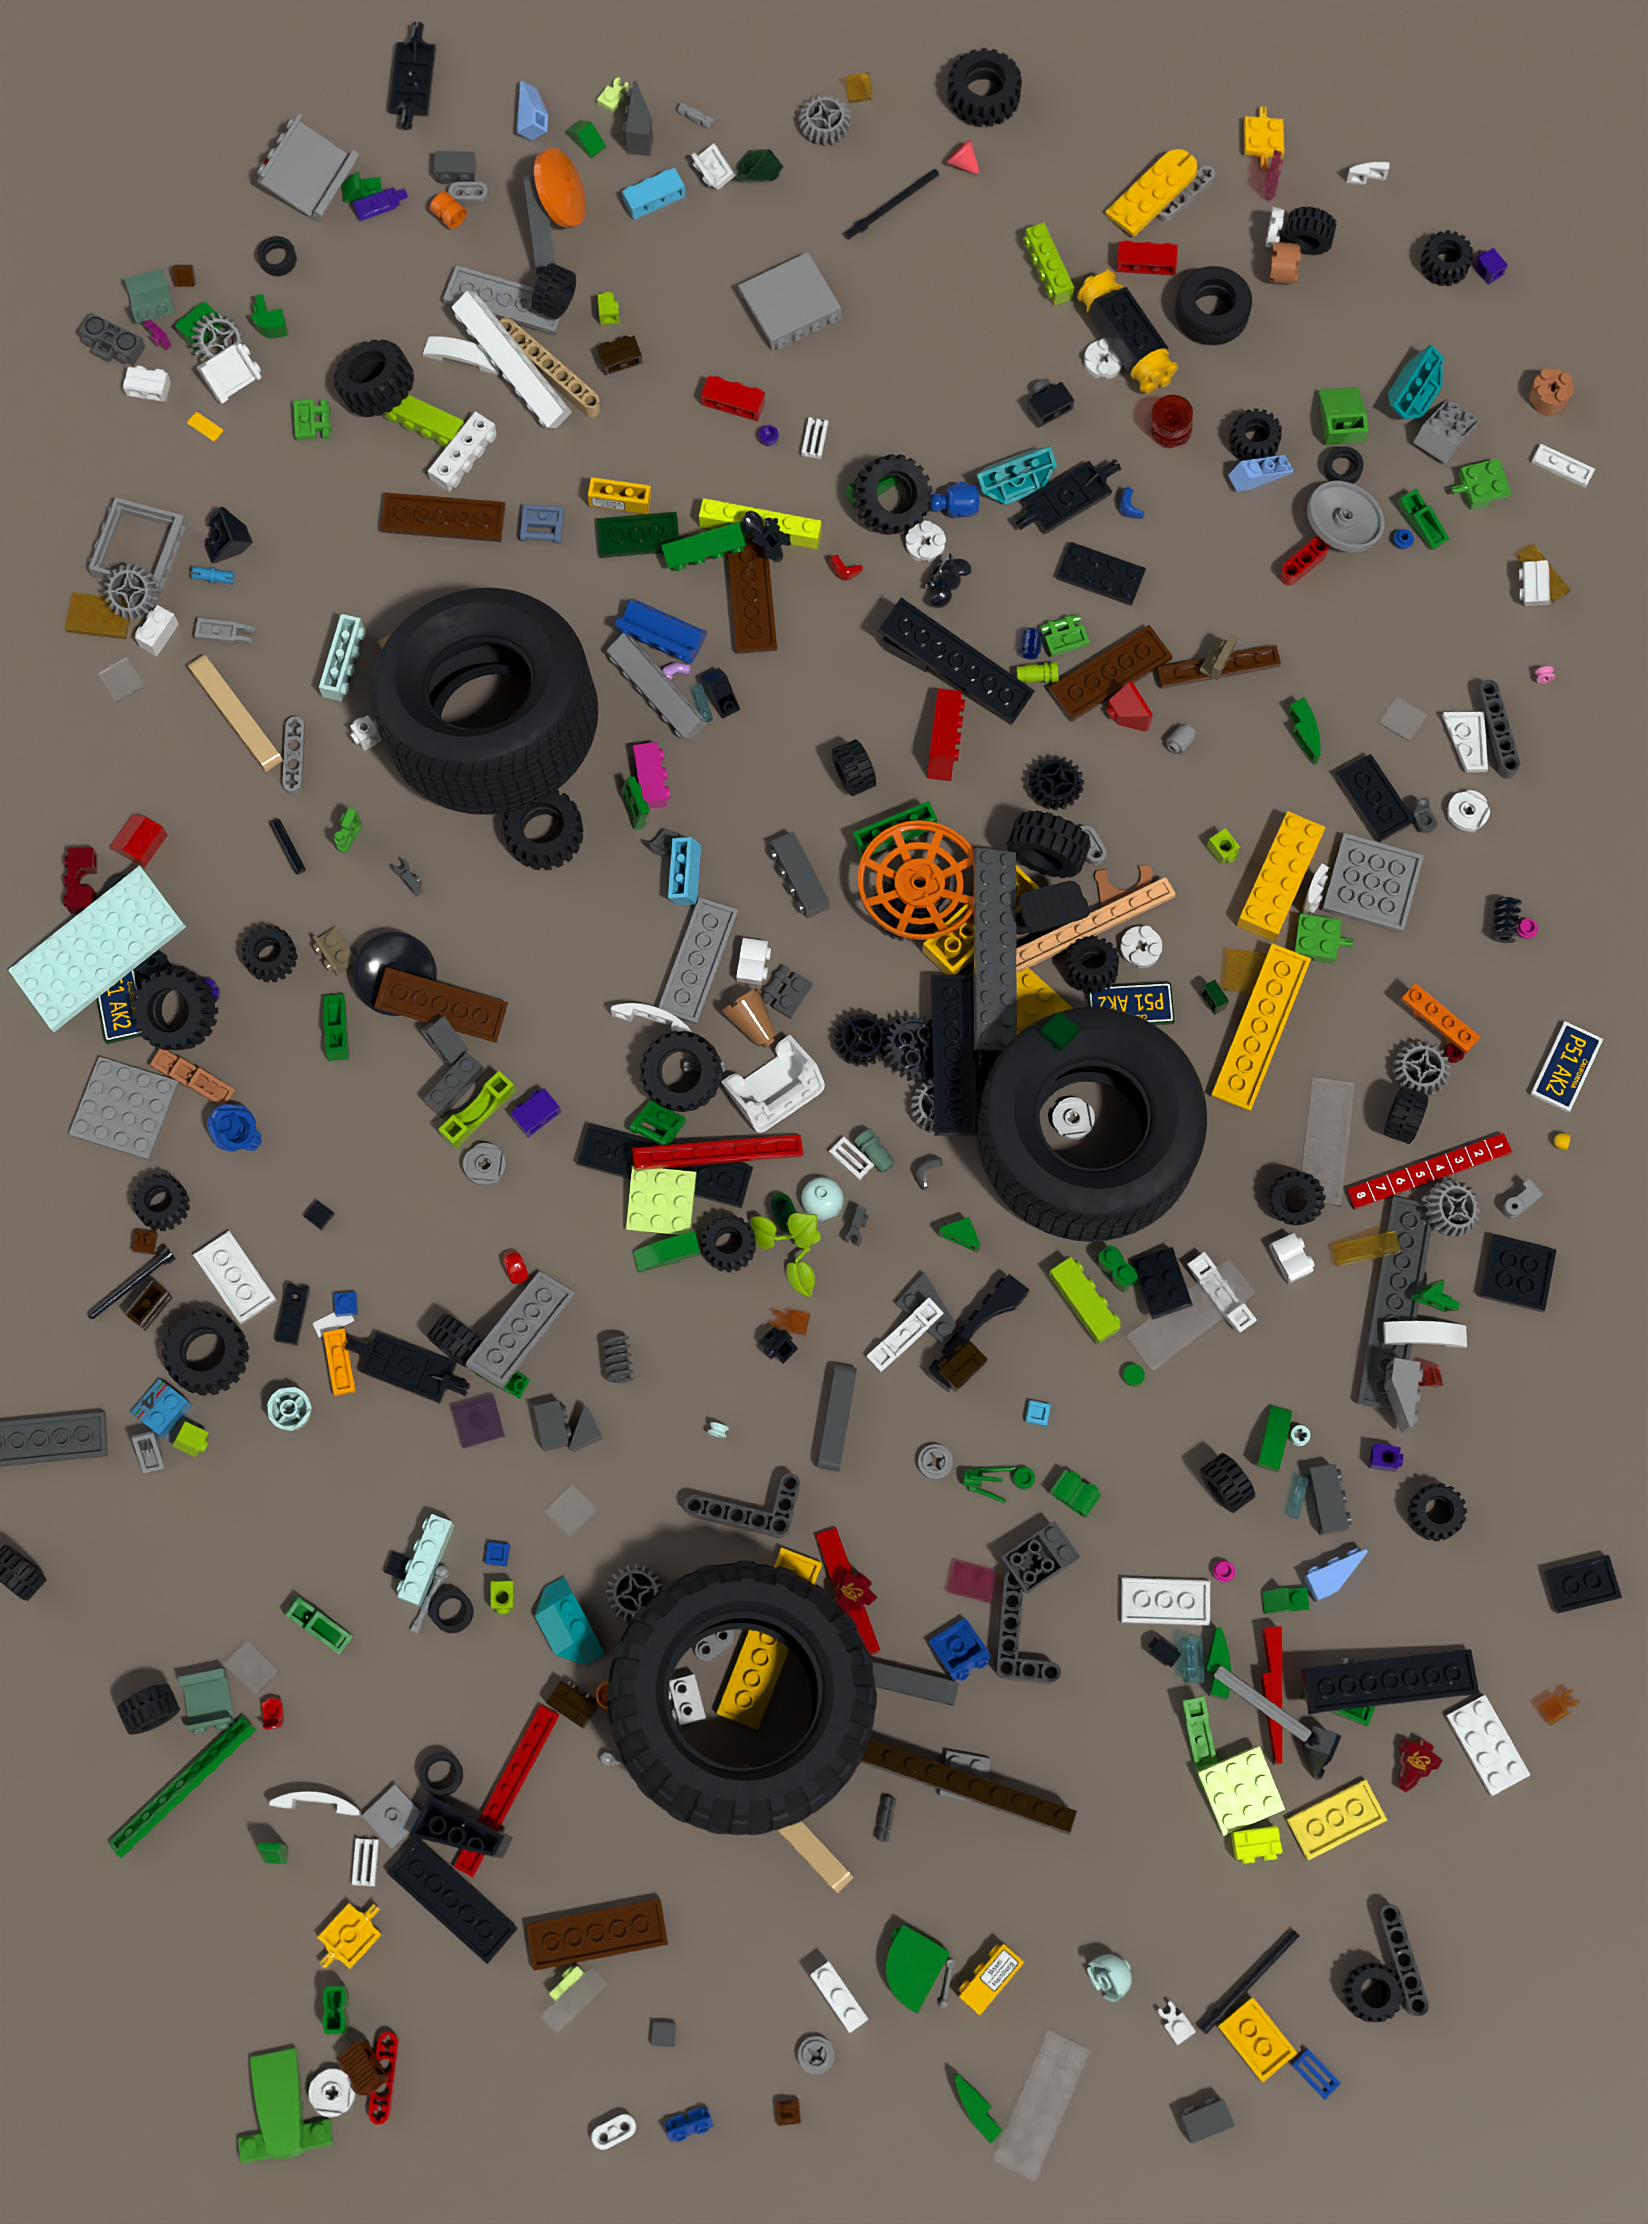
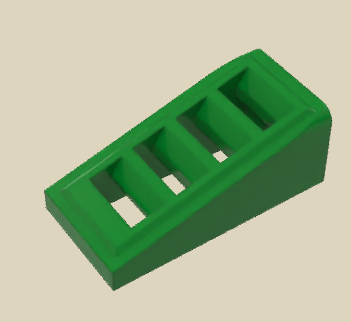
M280 1843L258 1844L259 1853L265 1863L285 1864L287 1862V1845Z

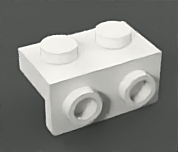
M714 143L699 156L696 153L691 155L695 160L693 162L695 168L699 172L702 171L704 174L703 180L709 187L713 186L719 190L736 176Z

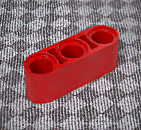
M1319 536L1314 538L1284 563L1280 573L1281 582L1289 586L1299 581L1326 558L1330 545ZM1315 547H1321L1323 550H1317ZM1301 559H1306V560H1308L1309 562H1308V563H1304V562L1301 561ZM1286 571H1292L1294 575H1289Z

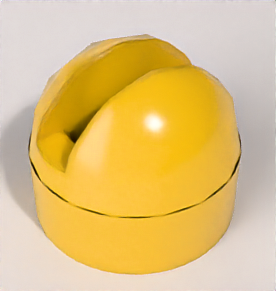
M1559 1133L1554 1138V1144L1557 1148L1567 1151L1570 1134Z

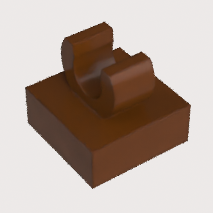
M173 265L172 271L175 287L195 286L193 265Z
M135 1230L132 1252L154 1255L158 1238L157 1232Z
M799 2099L776 2102L778 2126L801 2124Z

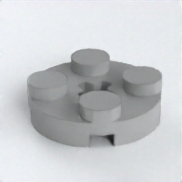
M480 1143L465 1154L463 1169L468 1179L474 1184L491 1186L499 1183L504 1176L506 1159L495 1145ZM484 1160L491 1164L486 1170H482V1167L479 1166V1163H483Z

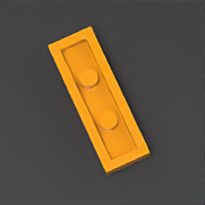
M345 1328L323 1332L334 1396L355 1393L356 1387L350 1352L345 1350L346 1343H348Z

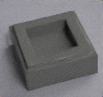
M653 2022L651 2046L675 2047L676 2023Z

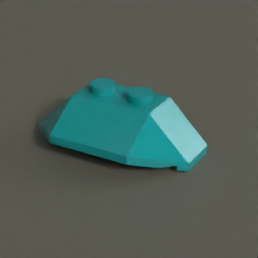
M1432 344L1405 365L1388 392L1390 406L1402 419L1423 418L1442 388V364H1444V357Z
M1051 446L1025 451L991 464L976 475L983 494L1007 505L1043 489L1057 464Z
M565 1577L546 1586L535 1618L555 1656L588 1665L606 1655Z

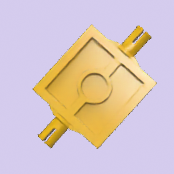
M1263 106L1259 108V117L1244 118V155L1260 158L1261 169L1263 167L1264 169L1268 168V158H1282L1284 155L1283 119L1267 118V107L1265 106L1264 109Z
M348 1903L317 1937L326 1946L328 1951L319 1963L326 1969L334 1959H337L351 1969L383 1935L374 1927L371 1921L380 1909L373 1903L365 1913H362L351 1903Z

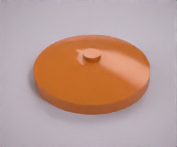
M549 148L541 151L537 155L534 164V179L539 198L546 212L559 226L564 228L575 227L582 223L586 214V195L581 177L573 162L561 150Z

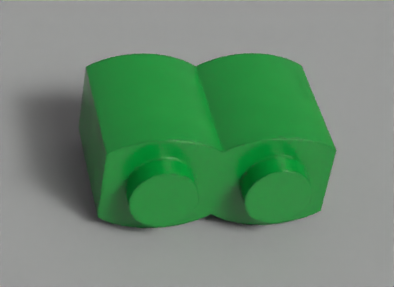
M1109 1245L1098 1254L1097 1263L1099 1268L1110 1276L1111 1282L1119 1291L1124 1293L1136 1283L1138 1277L1135 1269L1124 1261L1123 1255L1115 1246Z
M1064 1470L1049 1494L1080 1516L1086 1518L1101 1496L1098 1492L1099 1488L1090 1482L1088 1484L1080 1480L1081 1476L1075 1471L1070 1470L1068 1472Z
M328 1986L323 1992V2005L326 2011L323 2015L322 2026L325 2034H345L347 2032L349 2017L346 2009L349 2003V1992L346 1986Z

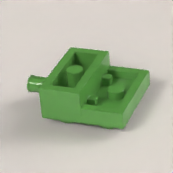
M1500 459L1461 467L1458 474L1461 485L1451 487L1453 495L1464 492L1470 510L1489 506L1492 501L1509 498L1512 494Z
M1300 913L1294 952L1313 958V961L1334 964L1339 946L1352 948L1354 939L1341 937V920Z

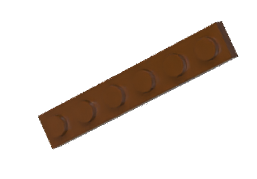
M1277 645L1232 653L1219 678L1280 667L1281 660ZM1206 658L1158 667L1157 673L1161 689L1213 679L1200 673V668Z

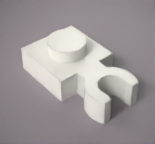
M1168 2001L1167 2004L1170 2007V2012L1165 2014L1161 2008L1157 2009V2012L1162 2018L1168 2020L1164 2028L1175 2044L1179 2045L1196 2031L1183 2012L1179 2015L1175 2014L1174 2004Z

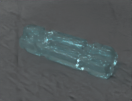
M701 684L694 685L692 692L698 711L709 723L713 720L704 694L703 686Z
M1304 1476L1296 1478V1487L1293 1490L1290 1502L1292 1506L1289 1508L1288 1516L1294 1519L1300 1517V1508L1303 1506L1306 1493L1305 1488L1308 1485V1478Z

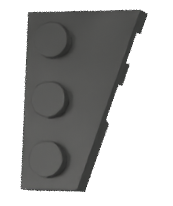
M923 1272L897 1301L896 1306L908 1316H911L930 1297L944 1314L927 1332L945 1347L959 1329L925 1272Z

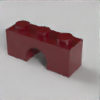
M93 847L68 848V855H65L64 858L65 867L67 868V875H64V885L67 887V894L64 895L63 902L64 907H67L71 914H79L96 901V892L92 886H80L81 879L84 876L97 874V853Z

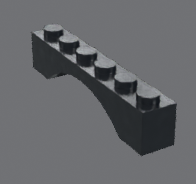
M1009 1274L1006 1278H1000L995 1285L996 1291L992 1295L990 1293L987 1294L981 1302L983 1307L979 1311L974 1310L968 1318L970 1323L966 1328L961 1326L955 1334L957 1339L952 1344L949 1342L941 1351L944 1355L939 1361L935 1359L928 1367L930 1370L928 1377L948 1393L952 1388L938 1375V1370L940 1369L938 1365L946 1357L951 1359L956 1354L954 1350L962 1342L966 1345L984 1323L1003 1313L1015 1311L1029 1294V1289Z

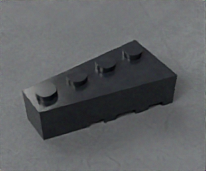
M430 1794L408 1835L497 1858L504 1857L513 1839L508 1834L445 1799Z

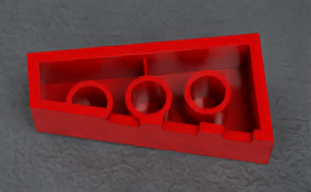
M938 688L927 779L952 780L954 761L958 762L959 749H955V747L960 745L961 733L957 732V730L962 728L963 716H959V714L964 712L965 700L961 699L962 691Z

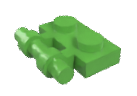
M313 399L293 401L296 440L317 439L316 432L318 431L322 432L323 439H329L332 425L329 422L331 408L328 406V400H320V406H315ZM315 415L321 416V422L315 421Z
M1079 614L1064 616V619L1057 621L1050 620L1047 621V624L1040 626L1042 634L1046 632L1051 633L1044 638L1051 657L1089 646L1090 641L1084 625L1075 627V623L1081 622ZM1065 626L1068 628V629L1063 630V631H1060V632H1058V630H1057V629L1062 628V627H1065Z
M350 807L347 813H343L341 817V832H336L334 836L338 850L344 854L348 853L352 842L355 843L362 826L357 810Z

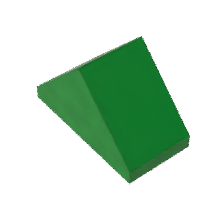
M579 120L566 131V134L591 159L606 148L605 143L590 121Z
M970 1217L940 1228V1237L978 1253L980 1242Z

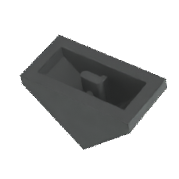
M585 1406L569 1447L572 1452H577L603 1439L589 1408Z

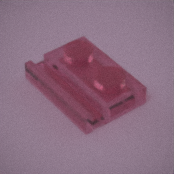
M955 1561L947 1593L990 1604L998 1572Z

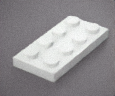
M1486 1695L1445 1716L1490 1797L1530 1776L1528 1769Z

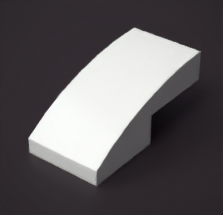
M1371 162L1354 166L1349 169L1346 183L1366 185L1368 178L1386 180L1390 162Z

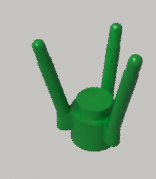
M972 1467V1470L966 1469L964 1486L969 1487L971 1492H977L996 1501L1006 1503V1499L982 1490L977 1486H982V1481L1003 1482L1002 1478L983 1476V1473L1015 1471L1016 1467Z

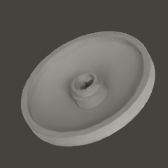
M1330 481L1320 485L1308 501L1307 515L1312 528L1323 541L1336 549L1346 552L1366 551L1372 548L1383 534L1385 521L1379 504L1368 492L1357 485L1344 481Z

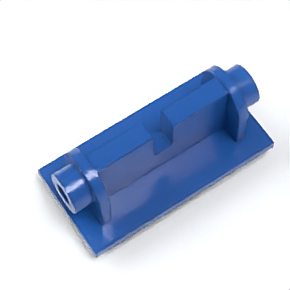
M700 2107L687 2112L689 2121H685L683 2114L669 2118L668 2122H665L664 2125L670 2142L683 2141L689 2135L695 2133L703 2134L709 2128L714 2127L708 2107L704 2109Z

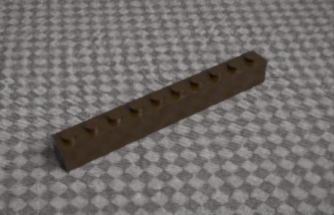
M871 1739L860 1762L1067 1835L1071 1832L1077 1813L1076 1810Z

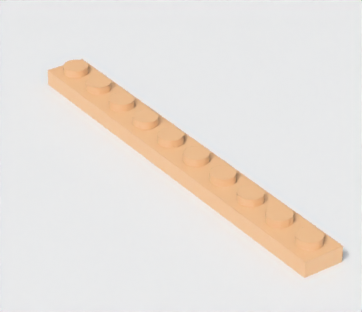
M1165 877L1090 913L1087 918L1069 923L1017 948L1016 974L1069 949L1072 944L1076 945L1078 939L1084 940V937L1089 936L1091 938L1175 898L1176 893Z

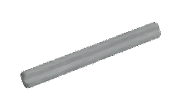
M1223 1666L1217 1669L1214 1674L1216 1679L1300 1740L1306 1741L1311 1735L1310 1729Z

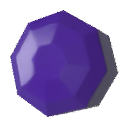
M767 425L761 428L759 432L761 444L768 447L776 444L779 439L776 427Z

